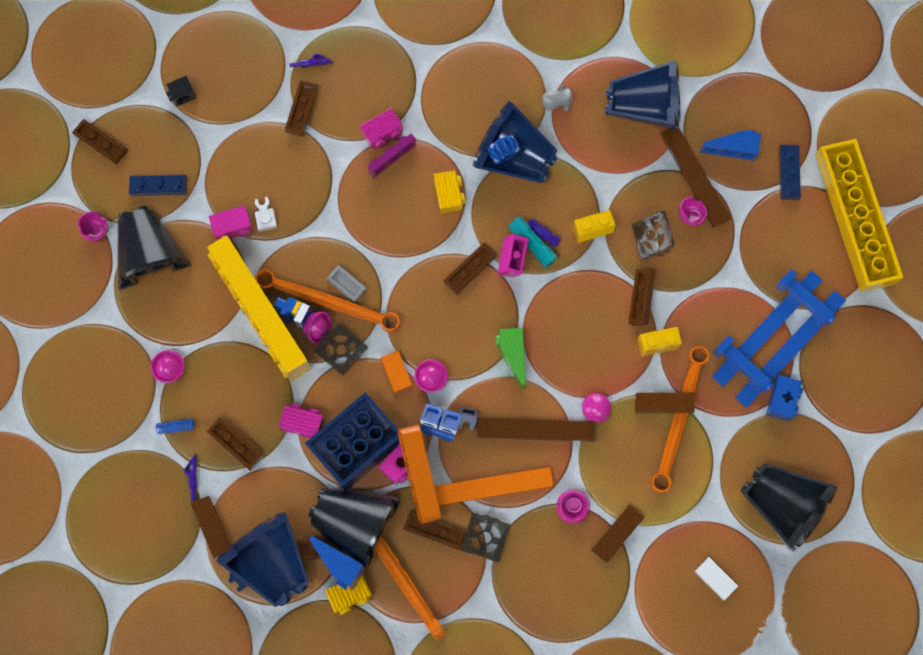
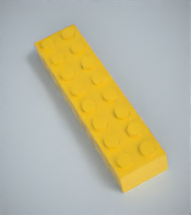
M857 139L820 147L815 157L860 293L897 284L904 277Z
M226 235L209 245L207 248L210 253L207 256L225 285H227L234 299L238 300L239 307L244 315L247 316L255 332L259 330L257 334L265 347L269 345L267 350L275 363L279 361L277 366L284 378L289 377L292 382L310 371L311 368L307 359L228 236Z

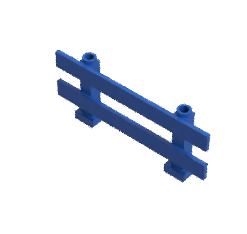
M791 269L775 286L778 291L781 292L785 289L789 293L778 307L738 349L732 345L734 339L728 335L713 352L717 358L722 355L727 359L712 376L722 387L738 371L750 380L735 397L745 408L762 391L768 392L774 385L771 381L825 323L828 326L836 318L835 312L846 301L836 291L823 303L814 296L812 292L823 280L812 270L801 282H798L794 278L797 273ZM802 304L812 315L760 370L749 359Z

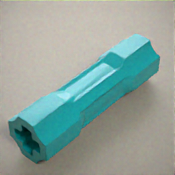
M521 216L510 223L509 229L514 235L528 238L529 241H527L528 245L526 246L545 269L557 260L558 256L541 241Z

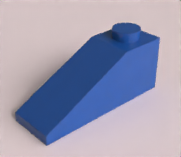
M746 130L703 142L700 153L755 161L759 155L761 133Z
M311 536L309 540L337 581L336 585L344 590L347 587L353 590L365 571L363 564Z

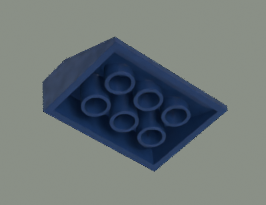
M365 392L306 441L305 444L343 490L347 491L394 451L400 442L398 428Z

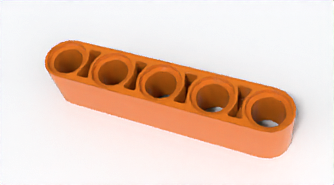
M419 425L398 429L399 442L418 520L421 525L440 520V508Z

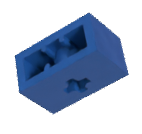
M782 375L775 378L766 415L787 422L796 417L799 406H796L797 400L801 398L803 388H801L802 381ZM784 395L787 396L786 399L789 400L788 402H785V398H783Z

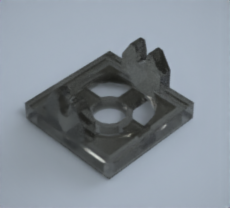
M661 210L632 224L641 260H646L652 256H664V253H671L670 248L675 247L665 211ZM656 223H660L662 225V227L659 229L653 228V226H655ZM645 227H647V230L645 231V235L642 236ZM651 230L655 231V238L653 240L648 238ZM664 233V241L659 247L657 240L659 235ZM644 242H650L652 249H648Z
M338 323L334 329H329L327 334L322 336L320 344L314 350V353L340 375L344 376L364 354L368 346ZM337 336L348 337L344 343H337L332 339ZM354 342L356 349L351 355L348 347ZM328 343L334 348V354L330 358L327 354ZM339 345H344L347 348L344 355L336 353V348ZM338 358H347L345 363L335 362Z
M472 512L461 551L499 563L510 524L502 522L495 517L492 518L488 515H479ZM487 523L485 530L481 532L473 531L474 527L478 524ZM492 525L499 530L500 539L493 537L491 533ZM484 532L491 535V541L486 544L480 541V535ZM471 537L478 539L480 543L479 549L474 548L471 543ZM491 543L498 545L493 551L485 552L486 546Z

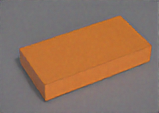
M399 351L380 357L394 393L413 387Z

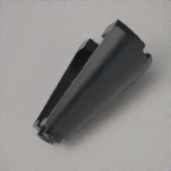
M140 206L135 211L123 212L118 215L117 286L119 291L137 285L136 278L167 267H171L173 272L192 266L153 210L148 209L147 206Z
M764 463L761 469L758 467L752 475L754 480L751 483L746 482L741 492L785 545L794 552L797 549L795 546L800 548L815 530L826 513L827 505L831 504L838 487Z
M322 488L317 496L318 502L316 506L312 505L308 516L311 517L310 524L348 557L363 564L365 570H367L375 554V546L389 517L393 518L401 500L390 496L333 489L325 490Z

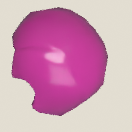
M690 196L681 202L679 217L687 225L699 226L703 224L707 217V208L701 200L696 201Z
M91 211L80 216L78 229L83 238L90 242H97L106 236L108 223L98 212Z
M592 393L585 397L581 404L582 413L589 421L603 423L611 416L612 404L603 394Z

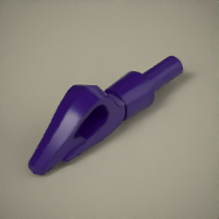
M314 54L311 59L289 63L290 68L300 66L305 68L333 64V61L320 54Z
M197 454L193 456L184 469L185 475L190 478L191 501H196V489L198 488ZM192 465V471L188 472L189 466Z

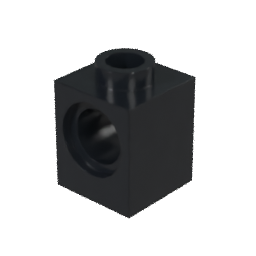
M187 76L166 84L169 90L166 92L169 101H174L176 107L197 99Z

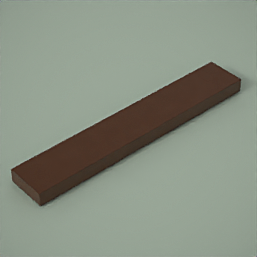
M677 127V130L666 129L662 131L660 136L697 201L701 200L707 208V218L712 227L715 228L731 219L679 127Z
M478 418L477 438L594 442V421Z

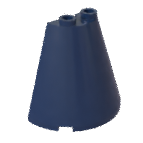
M671 61L610 81V87L606 90L607 100H610L609 104H606L605 107L606 115L677 130L680 123V89L677 61Z
M508 101L500 110L501 115L494 119L475 155L477 160L473 161L472 166L477 169L528 181L544 182L549 174L546 170L549 165L553 166L557 159L555 155L558 150L512 102ZM513 135L519 144L520 152L502 164H495L489 156L488 147L500 138Z
M285 512L276 514V518L273 520L269 518L234 542L228 552L224 551L217 558V562L274 607L278 605L284 606L291 600L289 596L295 592L297 594L302 593L308 588L306 585L309 584Z

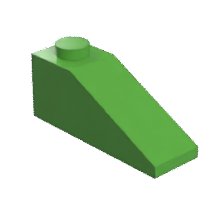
M523 328L499 329V335H496V347L500 346V353L521 389H525Z

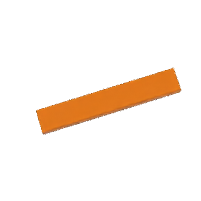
M546 467L434 487L438 504L443 506L551 488L554 485L551 469Z

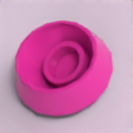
M315 312L306 319L304 334L312 343L320 344L328 337L332 324L329 314L326 312Z
M162 351L152 359L151 373L159 382H174L183 374L184 360L175 351Z
M426 360L417 366L414 379L421 390L436 392L445 386L448 380V372L441 362Z
M569 489L558 497L556 510L563 521L569 524H577L588 517L590 502L583 492Z

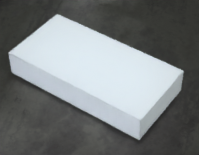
M710 557L694 571L723 601L738 587Z

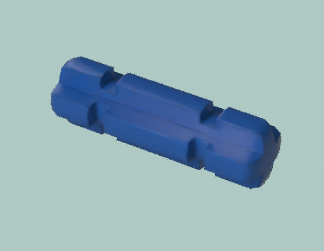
M192 418L185 419V421L176 420L168 421L167 424H164V422L156 424L157 434H165L167 431L168 433L182 432L184 429L186 431L195 429V422Z

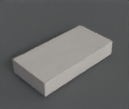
M340 265L326 278L329 283L353 303H356L367 291V288Z

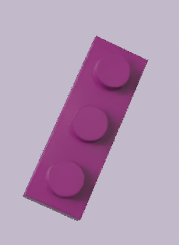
M411 133L408 136H403L399 139L398 144L387 148L380 158L373 159L368 166V171L372 178L377 177L416 146V138Z

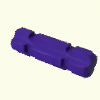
M531 219L528 225L532 231H535L536 235L546 242L549 241V244L553 247L560 243V237L556 234L553 235V232L542 224L539 225V222L535 219Z

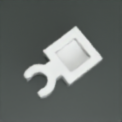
M265 197L266 202L264 205H260L258 199H255V205L260 210L255 212L259 232L277 228L273 208L268 209L270 206L268 197Z

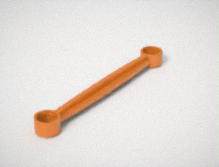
M261 270L256 275V281L264 291L274 288L319 306L380 324L387 333H394L400 328V319L394 312H387L384 315L338 297L277 279L270 270ZM266 274L270 275L273 278L271 284L268 286L260 285V278ZM387 317H395L397 319V325L394 328L388 329L384 326L383 322Z
M703 346L694 347L688 354L690 367L681 393H695L701 366L709 359V352ZM693 351H701L705 356V360L703 362H696L692 358ZM674 413L659 471L650 481V487L655 493L663 494L671 487L672 481L669 474L689 413ZM664 477L667 480L668 486L665 490H659L655 487V478Z
M380 536L375 546L376 553L405 597L421 617L436 641L446 635L445 631L430 611L407 572L399 564L395 554L383 537Z

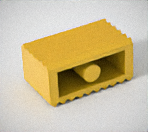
M456 170L435 173L434 183L440 213L463 210V204H466L464 193H460L459 187H462L461 176H457Z
M604 210L600 214L597 213L596 215L593 214V216L575 219L573 231L577 242L580 243L613 233L616 226L611 211Z
M678 327L643 333L637 339L642 357L644 355L648 356V354L651 356V354L655 355V353L659 354V352L662 353L663 351L666 353V351L677 350L682 343Z
M363 574L353 590L348 587L344 590L337 585L325 590L334 612H340V615L351 611V606L357 603L359 606L370 602L369 598L372 597Z

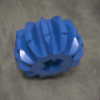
M513 135L496 140L487 149L490 158L495 164H502L520 152L519 144Z

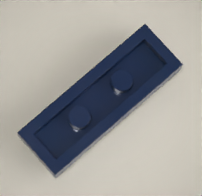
M780 145L781 200H800L799 145Z
M186 175L130 176L129 194L130 196L186 195L187 177Z

